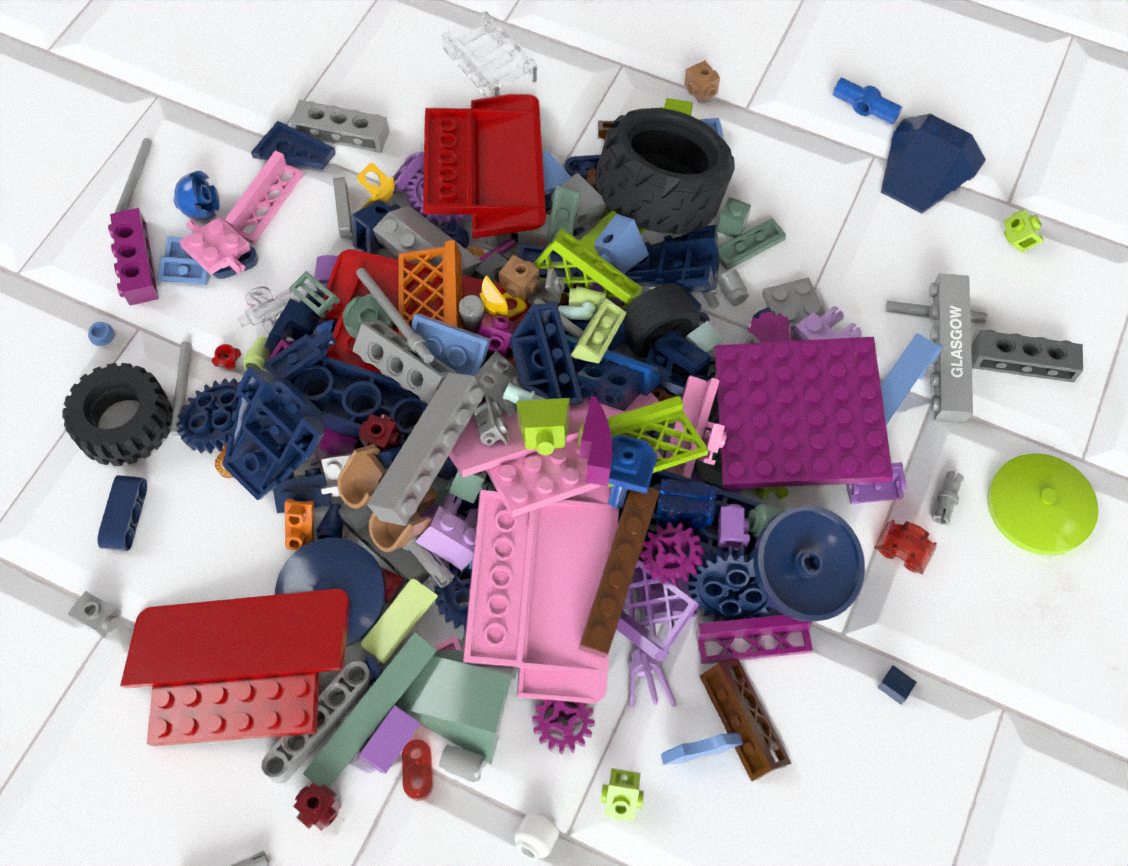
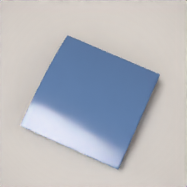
M167 236L165 257L160 258L157 280L160 282L207 285L211 275L181 248L179 241L183 238Z

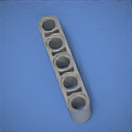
M361 661L350 662L318 696V716H325V721L320 727H317V734L282 736L271 748L261 763V769L265 776L274 783L281 784L288 781L371 687L369 682L373 677L365 663ZM355 673H365V677L360 682L351 681ZM345 694V699L341 704H332L334 696ZM296 739H305L301 749L292 750V744ZM283 761L284 767L282 771L272 774L271 768L273 764Z

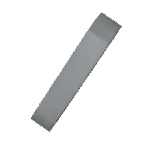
M333 178L340 237H353L346 178Z

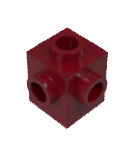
M370 414L367 422L364 421L359 430V439L366 447L374 444L380 449V452L397 447L401 440V432L395 420L383 414H380L379 417Z
M314 782L309 787L305 786L295 798L297 802L293 805L299 812L296 818L308 829L315 825L322 831L325 826L331 825L338 816L341 806L334 800L337 794L326 784H323L321 788ZM319 799V805L315 809H310Z

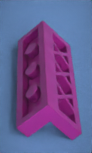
M786 615L698 624L696 637L701 664H711L735 659L749 660L812 653L813 648L809 634V627L812 622L795 620ZM802 632L804 646L794 647L785 639L790 633ZM770 635L779 643L774 649L766 650L758 644V641L762 636ZM739 638L751 644L746 652L741 653L737 652L730 645L735 639ZM715 641L723 649L719 655L706 656L704 642Z

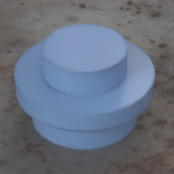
M96 322L90 326L88 338L92 344L104 346L113 340L115 332L111 325L105 322Z

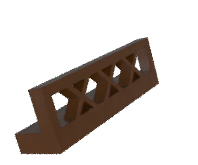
M739 659L719 662L699 676L726 732L738 733L741 736L743 744L735 747V750L751 782L761 779L772 771L792 764ZM729 669L733 670L737 680L733 678ZM743 696L748 699L750 706L746 704ZM756 723L761 725L764 733L759 730ZM770 749L774 751L778 762L775 761Z

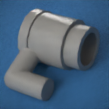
M736 269L728 270L717 278L716 290L702 293L711 309L719 306V302L714 295L719 291H722L726 300L730 301L732 306H738L749 298L747 287Z

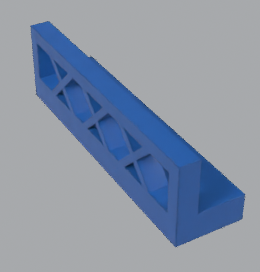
M566 335L569 350L572 353L579 339ZM606 350L601 359L608 363L609 361L617 362V366L639 372L640 394L648 396L660 383V375L653 372L654 366L610 350ZM572 357L574 368L578 371H581L590 362Z

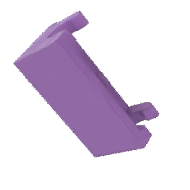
M891 463L893 472L892 482L846 484L850 504L903 499V489H907L903 463Z
M394 705L360 753L359 758L382 774H386L418 729L420 723Z

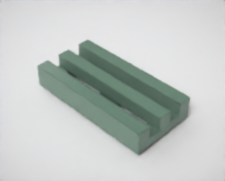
M307 271L289 288L292 293L322 319L326 316L324 314L326 310L330 312L333 309L331 306L333 303L338 304L340 302L331 291ZM308 279L329 298L325 301L304 281ZM301 286L314 299H316L321 304V306L318 308L297 289Z

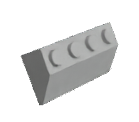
M411 206L390 211L373 228L377 241L398 258L401 253L445 247V241L453 240ZM456 242L461 252L462 275L471 277L475 269L482 264V261ZM443 256L434 257L429 264L436 268L443 261ZM417 260L406 261L417 265L420 263Z

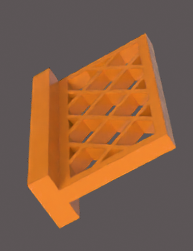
M455 240L445 241V247L399 254V313L405 320L406 318L408 319L406 322L409 326L412 325L415 314H422L426 310L433 315L431 318L463 329L459 312V303L462 299L461 252ZM443 256V261L436 268L429 264L434 257ZM417 260L420 262L411 272L406 269V261ZM424 267H427L432 272L424 280H421L416 275ZM438 275L443 279V283L435 290L429 284ZM414 279L420 285L412 293H409L406 290V286ZM426 288L432 294L423 303L416 297ZM437 298H440L443 301V305L435 312L429 306ZM414 301L420 307L412 315H409L406 312V308Z

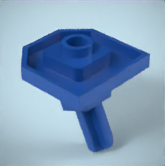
M620 434L612 437V461L608 484L615 486L611 487L608 504L614 509L624 507L628 489L647 494L657 455L646 441Z

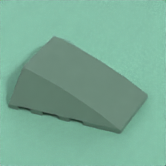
M438 650L395 706L423 726L459 747L483 755L486 762L492 765L499 735H497L511 680L516 678L518 667L463 662L464 651Z

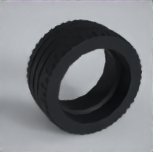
M665 284L648 290L632 300L623 309L627 313L623 319L626 342L634 354L641 358H647L650 344L655 346V341L671 330L686 338L688 334L698 328L700 323L696 307L686 291L677 284Z

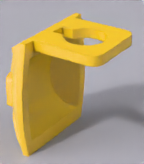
M369 163L357 175V180L373 195L361 209L377 200L388 203L393 195L395 185L392 176L388 178L374 163ZM368 172L377 174L378 182L381 184L380 187L367 182L366 174Z
M485 276L480 299L484 304L486 314L504 316L510 319L526 309V303L522 299L512 297L507 292L501 295L489 277ZM514 299L518 303L517 307L508 310L506 300Z

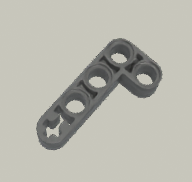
M344 504L338 510L344 525L394 572L403 577L405 582L408 583L413 578L423 584L431 576L410 550L407 551L399 548L392 552H385L374 544L369 532V520L373 511L368 505L353 509Z

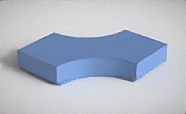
M738 733L718 734L704 740L678 745L663 752L661 759L663 765L682 764L696 758L721 754L742 745L743 742Z

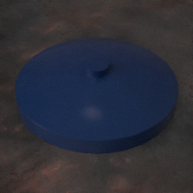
M801 505L789 508L770 519L763 527L756 541L753 563L757 583L769 603L787 617L804 622L828 620L846 611L859 595L865 575L863 549L851 526L833 511L814 505Z
M343 538L318 539L299 548L285 562L276 581L275 595L329 589H341L346 592L350 600L349 627L346 647L364 638L380 619L386 601L385 577L374 556L359 544Z

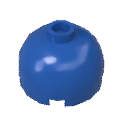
M194 171L182 176L174 189V205L182 214L194 220L215 217L217 215L215 210L218 211L220 208L217 190L214 185H209L206 180L209 177L203 171Z

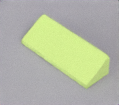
M605 298L577 342L571 357L599 363L627 313Z
M412 578L365 636L360 645L382 663H386L431 606L437 595Z

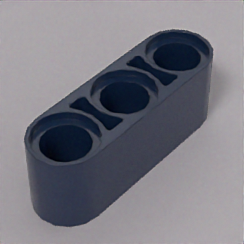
M117 475L114 478L97 536L99 548L129 551L131 549L147 493L146 478Z

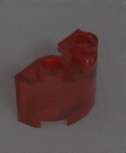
M890 520L887 522L874 548L885 558H900L905 562L904 567L906 569L923 575L936 551L937 543H932L928 539L930 533L914 523L905 521L904 525L897 524L894 520Z

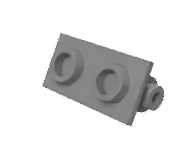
M485 393L486 402L479 404L474 412L480 440L483 444L491 446L496 441L502 439L505 445H507L508 441L505 433L508 432V427L501 417L504 415V412L497 400L493 402L488 394Z

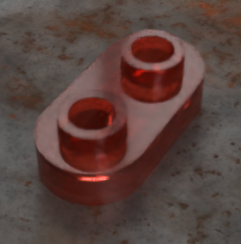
M418 739L408 742L402 750L403 789L406 795L414 801L427 799L433 791L432 752L426 742ZM414 750L422 752L418 759L411 757ZM416 779L423 781V785L419 789L412 787Z

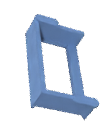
M918 333L913 337L881 384L886 427L918 378L921 380L929 365L935 362L944 345L941 344L939 346Z

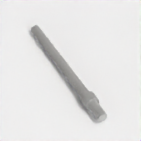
M359 268L356 275L408 340L407 344L414 353H418L426 364L431 363L434 360V356L426 347V341L421 335L413 331L364 268Z

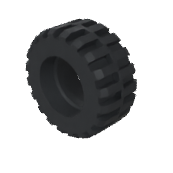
M111 363L107 364L105 368L100 366L92 369L94 372L87 375L85 373L80 377L81 381L78 384L74 383L69 390L71 395H67L64 405L66 408L62 410V418L65 421L64 427L67 433L88 458L96 460L103 465L111 463L113 466H123V462H127L129 465L137 463L138 458L143 457L145 459L151 455L150 452L154 448L156 450L159 449L162 445V438L166 439L170 433L167 426H171V413L173 409L168 396L151 372H147L145 368L140 366L133 367L131 363H121V366ZM125 400L139 402L137 412L127 423L112 429L98 428L102 414L113 404Z

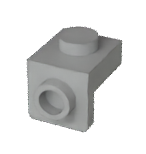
M554 268L548 269L546 280H541L537 292L528 297L530 306L533 305V302L538 297L546 303H560L561 293L564 291V282L557 275Z

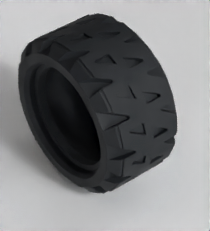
M640 108L628 111L626 115H620L611 123L597 165L595 183L598 193L603 195L604 203L617 214L634 219L638 227L663 234H686L693 230L704 228L716 217L732 178L735 162L726 141L701 120L671 109Z

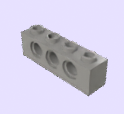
M299 100L290 119L292 128L320 141L382 153L389 135L388 121L385 116L339 108L333 105L319 104L313 101Z
M376 320L362 323L352 351L361 356L364 362L380 369L383 375L399 382L402 388L418 395L424 403H430L448 373L457 374L456 371L435 357L431 363L426 364L418 353H414L407 344L408 340L381 321Z

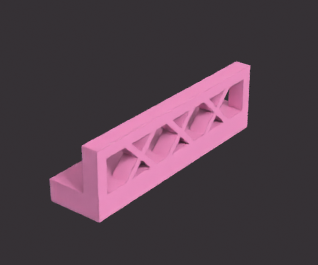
M274 151L224 221L247 242L255 244L303 177V171L287 165L284 155ZM285 172L294 175L291 180L284 182L280 180ZM281 189L282 193L279 197L268 198L271 192ZM269 208L267 214L256 217L255 213L258 209ZM256 224L257 228L252 235L243 232L246 226Z
M689 376L681 399L684 403L683 411L702 439L720 380L711 378L709 381ZM679 421L674 423L672 429L683 432L684 427ZM670 436L668 443L677 446L679 439ZM684 440L681 444V448L690 451L697 449L695 444ZM665 451L664 458H670L674 453ZM696 459L663 470L690 478Z

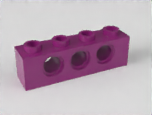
M134 208L110 214L111 224L108 225V230L111 238L114 239V243L111 244L113 256L117 258V263H114V270L117 277H120V283H117L120 297H125L129 306L159 299L147 225L140 209Z

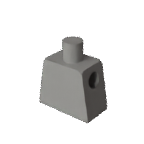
M577 173L561 185V187L581 190L575 229L604 217L606 204L602 196L581 175ZM555 191L553 192L551 198V210L546 212V214L551 215Z

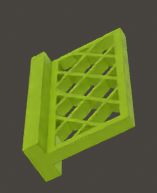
M562 228L533 263L538 269L565 268L566 277L561 278L564 284L568 283L569 292L570 288H574L573 283H585L586 289L590 290V283H599L604 288V291L601 293H606V298L611 301L610 298L618 297L625 302L623 306H618L622 310L632 300L640 296L643 290L641 286ZM552 250L562 256L563 262H551L550 253ZM577 267L583 272L584 277H571L570 268ZM539 277V280H546V278Z
M679 396L607 418L611 437L619 434L646 441L649 445L654 446L653 451L657 453L659 448L674 453L672 457L667 459L657 456L653 473L706 456L709 451L684 413V403ZM680 421L684 429L681 432L669 428L668 425ZM583 425V426H580V430H579V438H578V445H579V447H580V443H581V437H582L584 425ZM650 430L661 433L658 440L643 434ZM664 434L678 438L677 446L663 442ZM684 440L695 444L697 449L690 451L681 448V444ZM608 484V487H607V488L612 487V486H615V485Z

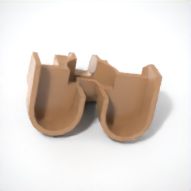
M374 444L354 450L338 476L337 487L342 500L353 509L367 506L368 501L388 469H384L376 458L380 449ZM432 485L407 526L380 521L373 512L369 520V532L374 544L380 550L392 552L402 548L414 536L425 531L433 519L430 516L421 518L420 515L426 512L438 498L433 491Z

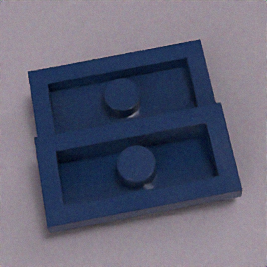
M650 344L646 364L654 366L653 372L660 375V384L682 397L687 379L693 375L679 365L674 364L672 360L655 350V346Z

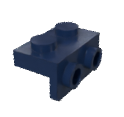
M321 468L304 470L305 475L294 476L293 472L273 489L277 514L285 512V501L287 499L298 502L314 501V508L331 505L330 493L322 494L321 488L327 486L325 474L321 472Z

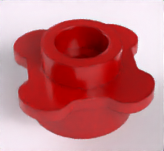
M222 344L215 349V357L212 358V364L214 366H224L227 370H232L236 366L237 358L241 356V351L239 348H233L229 344Z

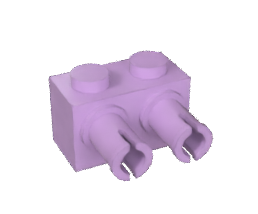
M833 306L821 317L813 312L795 326L792 340L860 337L862 331L859 326L853 330L856 324L851 323L837 334L832 327L839 321H842L844 315L841 310L835 314L839 308Z
M447 494L442 506H439L430 515L433 520L425 531L417 536L415 542L460 570H463L473 560L477 518L475 517L478 509H469L465 521L455 516L462 503L461 499L457 498L453 504L455 495Z

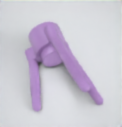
M641 648L634 650L631 653L632 662L628 663L630 673L629 706L634 707L636 672H638V676H646L653 704L658 705L659 701L652 676L656 672L671 706L675 707L676 701L661 670L659 660L653 659Z

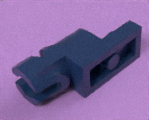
M315 291L320 297H324L323 293ZM307 292L305 297L319 308L321 304ZM290 298L270 331L264 347L274 351L281 339L286 340L289 337L297 341L306 334L308 336L312 335L320 321L319 316L303 301L297 302Z

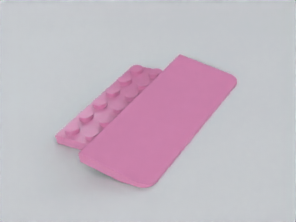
M650 393L648 396L640 394L625 411L601 404L606 418L660 401ZM583 398V403L569 405L570 425L566 446L554 448V451L549 455H541L537 449L528 450L525 448L518 426L517 410L511 417L505 412L501 416L508 427V432L505 433L508 441L507 445H505L502 439L496 441L491 446L483 444L480 440L478 425L473 413L469 423L449 454L450 459L462 477L484 470L487 471L511 517L602 486L585 482L588 459L579 458L580 426L585 424L590 400ZM657 451L656 455L662 457L659 451Z
M601 486L515 517H511L498 492L480 491L463 662L518 667L516 698L597 703L606 694L609 654L606 658H602L579 650L578 646L618 526L619 508L614 509L608 504L611 487Z

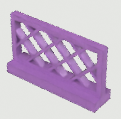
M638 559L636 568L640 567L643 570L644 581L630 584L627 593L628 604L623 606L616 630L653 659L664 662L670 654L668 651L669 647L692 616L699 603L668 580L663 584L665 597L652 599L650 585L661 583L659 576L649 580L650 571H646L643 566L644 562ZM645 586L646 601L633 603L632 588ZM670 590L674 592L676 595L671 596ZM683 599L689 604L682 614L673 616L671 601ZM666 602L668 617L654 619L653 604ZM647 606L649 621H636L634 608ZM668 622L670 632L662 641L656 636L655 624ZM648 625H649L650 631H649L647 628H645L644 626H648Z

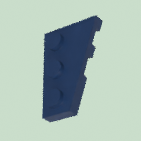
M277 121L251 151L252 158L267 161L274 151H277L284 155L286 164L322 170L336 154L334 147L280 121Z

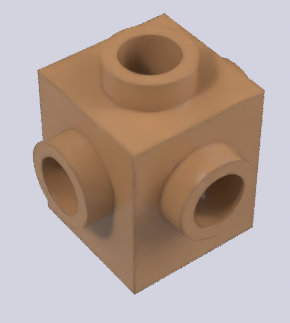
M705 60L686 69L684 85L689 94L693 95L698 102L710 99L718 94L720 76Z
M513 255L499 272L500 287L506 290L510 296L519 297L526 301L540 287L539 269L532 262L524 261Z

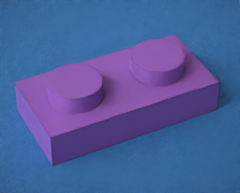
M422 151L409 155L392 176L395 183L393 193L398 191L404 192L407 186L410 185V179L416 173H420L423 170L424 153Z

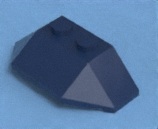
M557 302L532 305L509 339L522 389L528 392L533 390L535 395L544 399L569 398V405L583 403Z

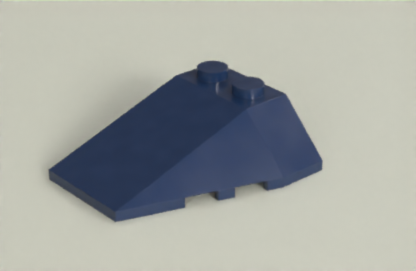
M930 113L904 118L892 135L880 193L923 214L942 201L947 194L952 191L955 192L959 189L960 185L975 178L985 163L986 158L971 133Z
M717 225L705 226L700 230H693L690 233L672 238L670 234L663 237L664 241L651 245L649 241L644 242L649 255L624 273L638 285L658 287L665 284H677L690 293H706L716 290L720 263Z
M248 366L237 387L238 407L237 411H234L231 420L235 421L233 434L228 436L223 467L258 501L313 455L324 435V413L289 380L259 368Z

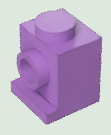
M736 504L727 505L726 507L721 506L718 516V548L729 549V546H732L734 550H740L741 547H744V550H746L750 541V535H748L749 519L744 518V508Z

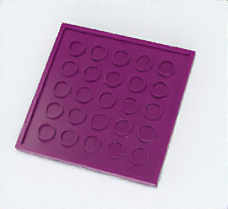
M874 336L715 345L716 378L720 380L717 387L719 425L725 426L723 432L727 433L725 444L721 448L723 489L892 482L893 472Z

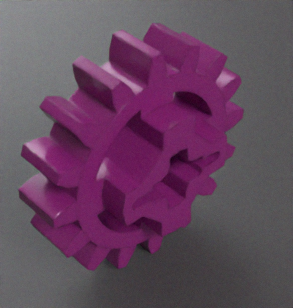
M671 522L667 524V529L665 530L657 526L658 533L654 535L649 532L647 535L650 542L643 543V548L646 550L640 553L641 558L645 561L643 566L646 571H650L649 573L653 579L659 576L662 584H665L668 578L671 579L673 585L677 584V578L680 577L685 582L688 581L686 574L690 572L696 575L697 572L694 565H702L703 563L699 557L704 554L702 546H699L701 544L699 537L694 536L691 528L684 532V527L681 523L678 524L676 529L672 527ZM688 546H690V555L687 558L685 553L688 551ZM656 549H657V550H658V554H657L656 557H655V558H656V561H654V554H655V551H656Z
M542 700L543 706H535V711L539 715L532 716V722L539 725L533 728L534 734H542L539 738L540 744L549 742L548 751L551 752L556 746L559 747L560 754L564 753L566 747H569L570 751L574 753L577 743L581 747L585 746L584 736L587 738L592 737L593 732L588 727H594L595 720L588 717L594 714L593 708H585L588 703ZM564 703H565V704H570V705H572V706H574V707H576V708H575V709H571V708L565 706ZM553 707L554 712L552 716L544 721L546 713ZM564 716L565 720H568V725L563 727V724L559 722V717ZM583 722L581 730L574 736L575 727ZM550 734H558L563 737V740L557 739Z

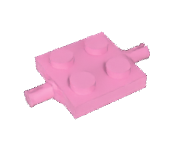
M220 216L204 226H200L194 219H190L191 222L188 220L186 226L193 233L179 241L181 248L210 275L228 266L234 269L237 274L245 270V266L238 259L241 255L251 250L250 245Z

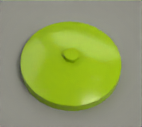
M1038 453L1017 456L1006 462L998 470L988 488V509L994 524L1010 542L1031 553L1060 555L1070 552L1080 546L1091 535L1098 520V501L1089 481L1073 465L1055 456Z

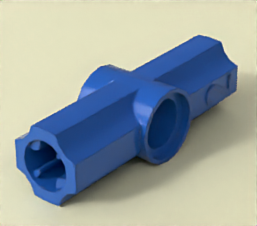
M844 78L838 80L832 93L833 96L853 105V109L857 114L861 116L872 114L892 125L898 119L903 106L882 97L878 88L871 85L863 88Z

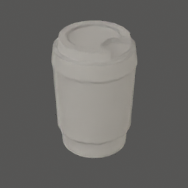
M468 295L461 299L459 312L464 327L468 331L475 332L478 331L484 315V304L479 297Z
M446 745L439 761L440 768L469 782H478L481 778V771L486 765V759L483 755Z

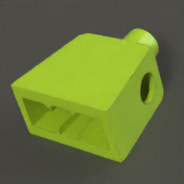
M569 398L517 401L518 426L526 449H537L539 454L549 455L554 451V448L566 446L570 425Z

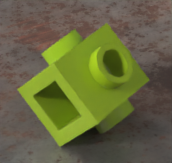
M1026 209L1013 213L1011 217L1003 221L1006 228L1004 230L1006 240L1021 252L1044 241L1040 231L1042 223L1036 214L1032 215Z
M611 768L609 785L603 784L600 799L601 803H606L604 816L613 817L618 820L634 821L636 809H642L644 791L639 790L641 773Z

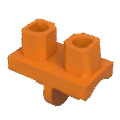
M292 499L285 501V546L287 549L298 550L302 546L314 541V501L298 502Z

